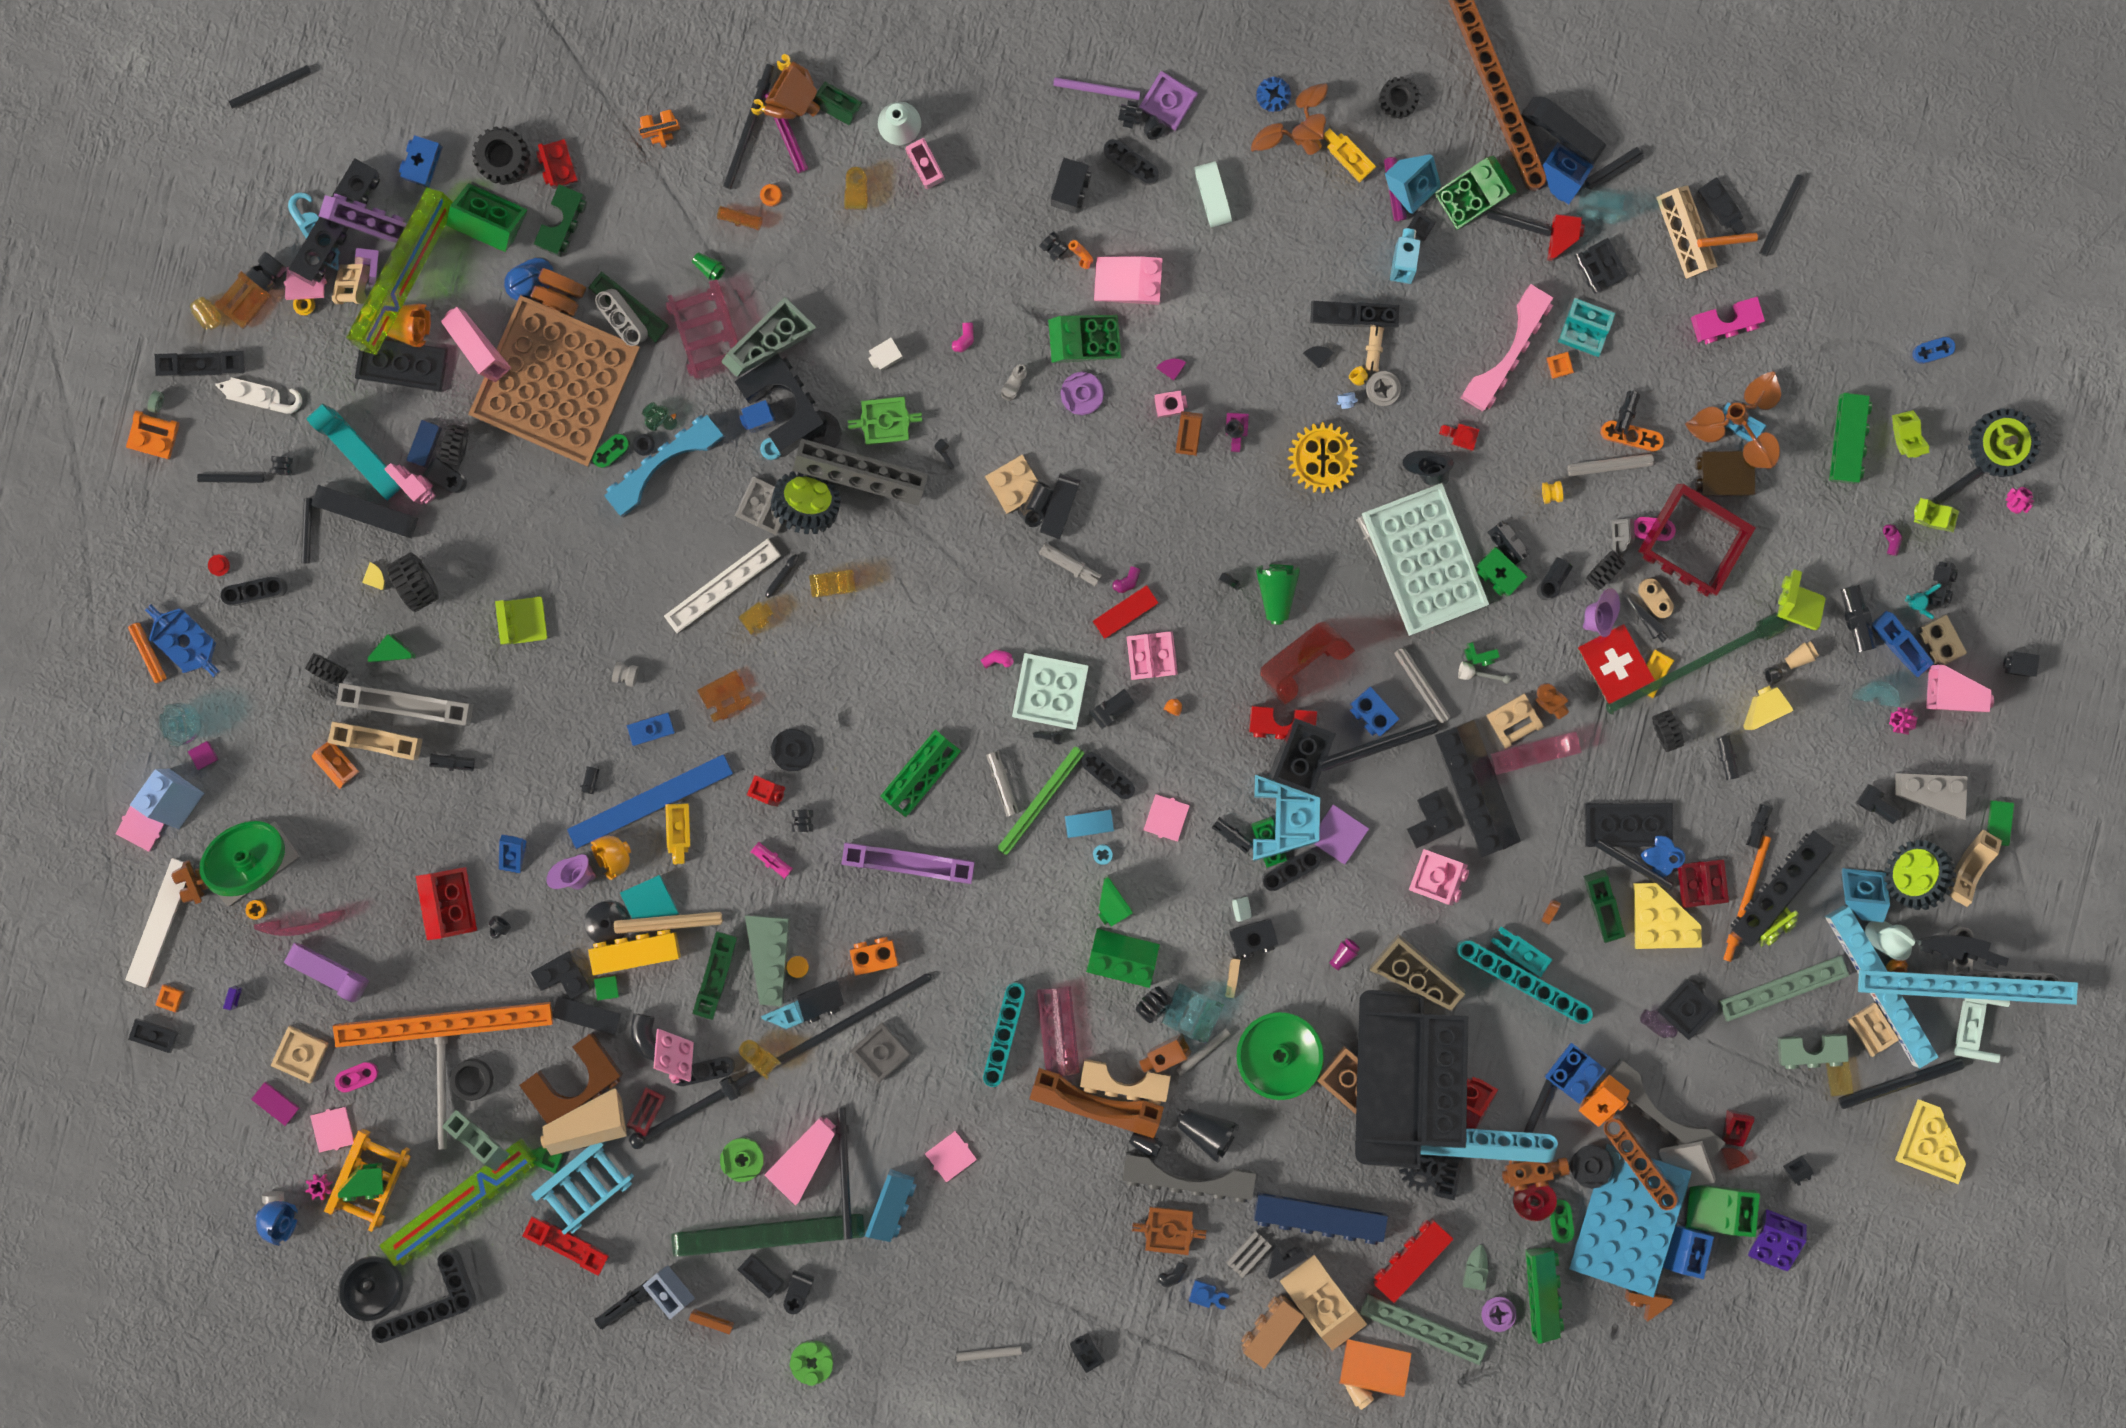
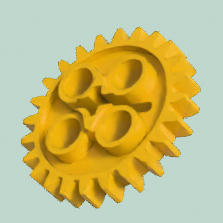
M1323 422L1320 424L1319 429H1317L1315 424H1312V431L1305 427V435L1298 432L1296 435L1299 441H1291L1295 448L1288 449L1289 452L1293 453V456L1287 458V460L1293 461V464L1288 468L1296 470L1292 477H1300L1297 482L1298 484L1303 481L1306 483L1304 489L1311 485L1313 486V493L1316 492L1317 488H1320L1321 493L1324 494L1327 487L1330 492H1333L1334 485L1339 489L1342 488L1340 481L1344 483L1349 482L1346 475H1354L1350 468H1357V465L1352 463V460L1358 459V456L1352 455V452L1357 450V447H1350L1354 440H1346L1348 432L1341 435L1340 426L1334 431L1332 423L1328 426V429L1325 428ZM1321 439H1324V456L1328 457L1324 462L1325 477H1321V460L1317 459L1321 455ZM1331 441L1338 443L1339 451L1336 453L1330 452L1327 447L1328 443ZM1308 442L1316 443L1317 451L1315 453H1310L1306 450ZM1313 463L1317 466L1318 471L1315 475H1310L1306 471L1308 464ZM1330 463H1336L1339 466L1338 474L1334 475L1328 471Z

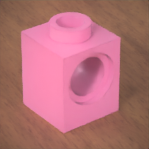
M1181 391L1156 394L1154 396L1158 418L1181 415V411L1187 408L1186 396H1181ZM1170 398L1175 399L1178 404L1177 408L1173 410L1165 406L1166 400Z

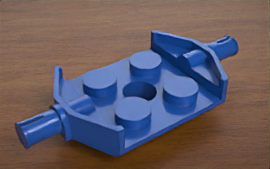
M152 604L145 609L154 619L149 640L153 641L183 670L182 673H189L201 668L206 669L213 678L220 673V670L212 664L213 661L211 660L216 641L183 609L160 613ZM183 635H187L190 639V644L187 647L180 645L179 640Z

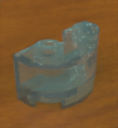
M1867 682L1856 689L1851 698L1863 702H1872L1874 698H1877L1879 705L1893 708L1900 707L1898 691L1885 682Z

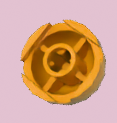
M609 835L599 837L591 842L593 844L591 846L593 855L599 867H604L607 870L604 874L609 880L619 877L627 870L631 849L626 841L622 842L618 837Z

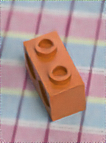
M888 937L875 939V944L867 945L866 942L853 944L854 948L849 950L855 976L899 965L893 939L888 940ZM881 947H886L890 950L889 958L883 959L879 956L878 951ZM858 953H867L869 956L868 963H860L857 959Z

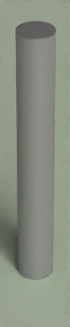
M1226 1028L1178 1067L1176 1069L1180 1076L1184 1075L1231 1035Z
M1021 1346L962 1352L956 1353L957 1362L1022 1355Z

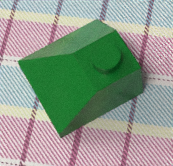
M1107 875L1103 880L1099 910L1101 912L1098 916L1104 925L1109 923L1112 927L1131 915L1133 911Z

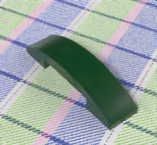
M716 931L692 1014L711 1020L714 1019L737 941L736 936Z

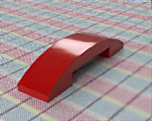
M533 1216L531 1217L522 1237L540 1246L544 1245L580 1264V1267L597 1276L600 1275L609 1257L607 1254L569 1232L564 1235L562 1233L563 1229Z

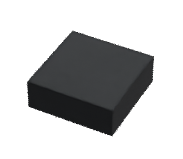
M1417 211L1407 228L1416 230V237L1425 241L1436 221Z

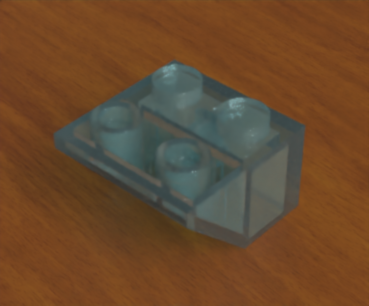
M1179 983L1172 997V1003L1161 1023L1191 1039L1207 1044L1224 1004Z

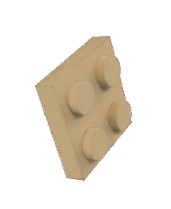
M1023 455L985 476L1006 514H1009L1026 502L1036 481L1038 482Z

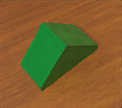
M387 634L369 655L368 662L416 659V655L392 634Z

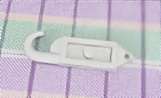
M232 377L231 380L216 384L226 395V399L285 414L296 412L302 404L300 393L293 388L290 389V392L295 395L296 402L293 405H285L280 403L281 398L278 390L272 387Z

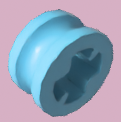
M1098 845L1093 851L1094 860L1100 865L1108 864L1112 859L1113 853L1107 845ZM1106 849L1108 851L1106 854L1109 855L1108 858L1099 860L1097 858L1099 856L1097 854L1098 850L1103 851Z

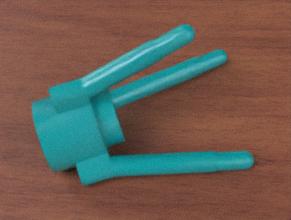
M1941 584L1934 585L1922 593H1915L1911 596L1907 595L1905 602L1909 604L1911 609L1919 610L1920 614L1934 619V615L1925 609L1929 603L1927 596L1939 589Z

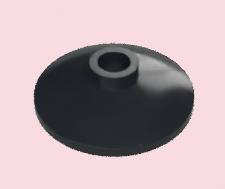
M598 903L591 907L586 914L584 922L586 933L596 943L606 941V945L614 944L615 939L623 938L626 934L615 933L614 922L628 920L627 915L615 903ZM603 920L609 922L607 928L602 927L601 922Z

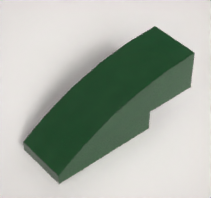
M1605 870L1583 876L1604 943L1626 937L1616 898L1613 895L1609 877Z

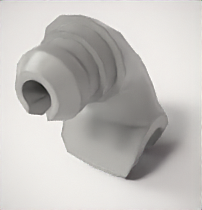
M1018 364L1013 369L1009 379L1002 388L1001 396L1007 401L1015 399L1027 375V368L1024 364Z

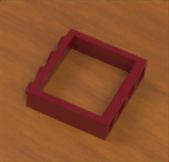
M1676 484L1638 552L1644 555L1643 559L1651 564L1656 562L1661 565V570L1669 575L1674 573L1679 576V581L1685 585L1690 586L1692 584L1698 588L1696 591L1706 597L1708 595L1717 596L1756 527L1687 485ZM1681 497L1739 531L1709 584L1651 551Z

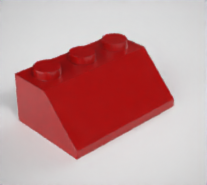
M466 867L415 876L427 940L477 931Z

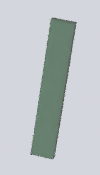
M1839 955L1719 1000V1003L1728 1022L1850 975L1843 956Z
M1367 1293L1359 1312L1360 1315L1477 1365L1481 1364L1488 1348V1344L1369 1293Z

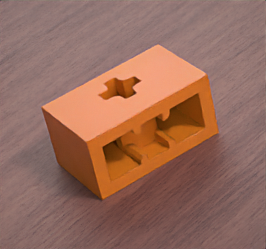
M1609 1075L1584 1098L1578 1111L1599 1127L1605 1121L1612 1119L1617 1110L1621 1111L1628 1103L1627 1097L1630 1090Z

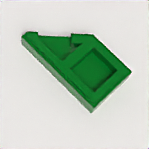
M541 1146L520 1155L519 1159H525L528 1163L556 1174L565 1153L550 1155L547 1148L544 1149Z

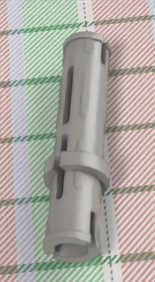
M1047 542L1044 543L1039 552L1040 555L1073 573L1074 577H1080L1094 587L1102 576L1085 566L1086 563L1076 561Z
M999 750L986 754L992 772L990 775L996 783L1006 817L1019 813L1006 774L1008 771L1003 766Z

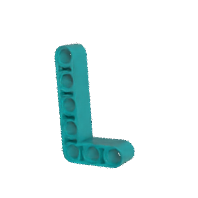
M322 403L306 418L316 431L331 439L386 500L392 498L401 489L385 471L386 464L335 409Z

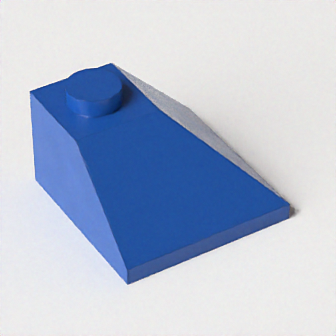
M1557 142L1543 164L1550 193L1555 195L1558 200L1564 201L1569 205L1594 165Z

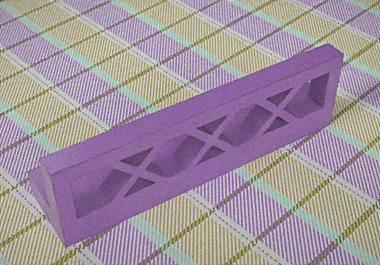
M356 248L355 264L370 266L369 286L375 287L379 251Z

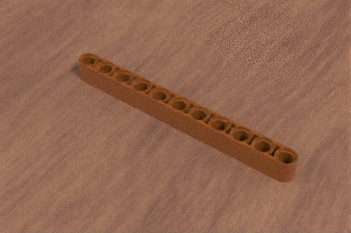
M1448 0L1522 181L1528 190L1537 191L1546 182V175L1474 0H1466L1465 3ZM1466 14L1473 16L1474 22L1466 23L1463 16ZM1477 34L1481 36L1482 43H1474L1472 35ZM1483 54L1488 55L1491 62L1488 64L1482 63L1480 56ZM1496 75L1499 83H1490L1488 76ZM1497 95H1504L1507 98V103L1500 104L1497 101ZM1505 116H1514L1515 123L1508 124L1505 121ZM1513 136H1522L1523 144H1516L1513 141ZM1522 155H1529L1532 163L1529 165L1524 164L1521 159ZM1537 175L1540 178V184H1532L1530 176Z

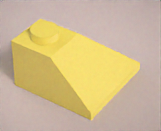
M1770 685L1758 690L1759 694L1753 697L1743 726L1745 730H1755L1792 712L1793 709L1778 687L1770 688Z

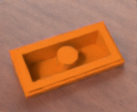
M326 742L312 754L315 762L339 789L359 773L356 767L335 744Z

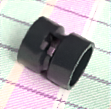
M265 251L257 260L258 265H253L246 276L269 293L276 284L275 279L281 278L288 269Z

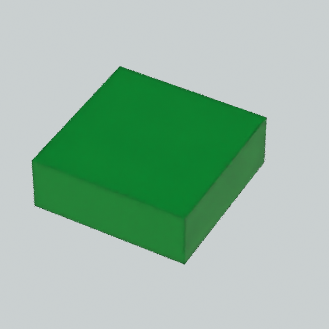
M617 975L594 979L597 1001L620 997Z

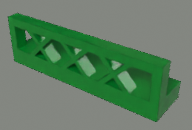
M935 729L880 797L904 817H907L961 750ZM948 746L953 749L947 757L942 758V753ZM932 765H937L935 772L928 774L929 768ZM923 781L921 789L914 791L915 785ZM909 798V803L904 809L900 808V803L904 799Z

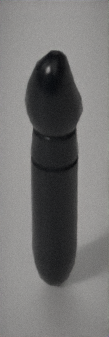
M798 554L792 555L787 560L786 565L768 587L765 595L766 598H770L776 593L788 574L796 566L799 558Z

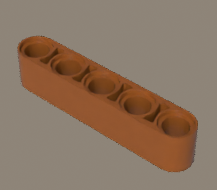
M1619 1118L1607 1120L1604 1124L1605 1134L1658 1206L1663 1210L1674 1209L1679 1203L1678 1194L1626 1124ZM1612 1122H1617L1620 1125V1132L1618 1134L1610 1132L1609 1126ZM1625 1140H1630L1633 1143L1634 1148L1631 1152H1626L1623 1149L1622 1144ZM1638 1158L1646 1160L1647 1167L1645 1170L1637 1168L1636 1160ZM1651 1176H1657L1660 1179V1186L1658 1188L1650 1186L1649 1179ZM1665 1194L1673 1196L1674 1203L1672 1206H1667L1663 1203L1662 1198Z

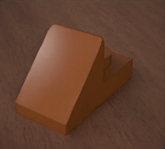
M1626 1289L1625 1299L1630 1302V1305L1643 1307L1646 1304L1644 1319L1647 1322L1669 1307L1673 1302V1299L1667 1295L1655 1294L1653 1298Z

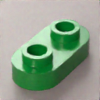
M1557 1199L1556 1208L1562 1206L1563 1211L1556 1213L1555 1209L1554 1213L1549 1217L1551 1234L1557 1242L1568 1243L1574 1236L1572 1210L1567 1201ZM1565 1228V1234L1560 1235L1558 1233L1559 1229Z

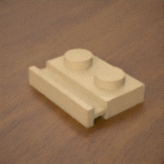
M1872 1003L1856 1013L1855 1016L1847 1019L1871 1057L1899 1040L1876 1003Z

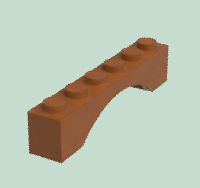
M1041 1068L1038 1069L1029 1098L1042 1104L1151 1138L1155 1137L1164 1109L1163 1106L1147 1101H1115L1097 1097L1075 1087L1060 1074Z

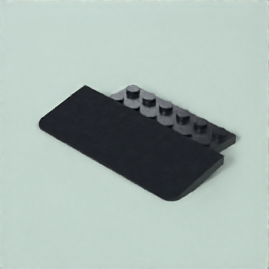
M1367 990L1361 994L1359 999L1355 1157L1359 1163L1372 1166L1420 1169L1421 1146L1466 1148L1469 1016L1424 1014V996L1417 993Z

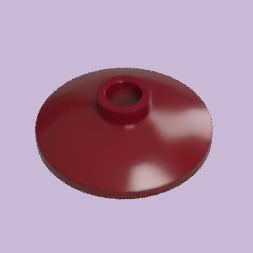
M1536 1183L1527 1185L1528 1189L1515 1191L1513 1206L1516 1212L1524 1219L1542 1221L1554 1213L1557 1206V1197L1549 1185L1536 1187ZM1535 1202L1538 1206H1532L1531 1204Z

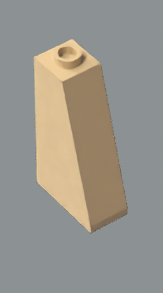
M612 1089L543 1126V1135L540 1137L542 1147L544 1149L547 1148L550 1155H555L627 1136L622 1098L617 1089Z

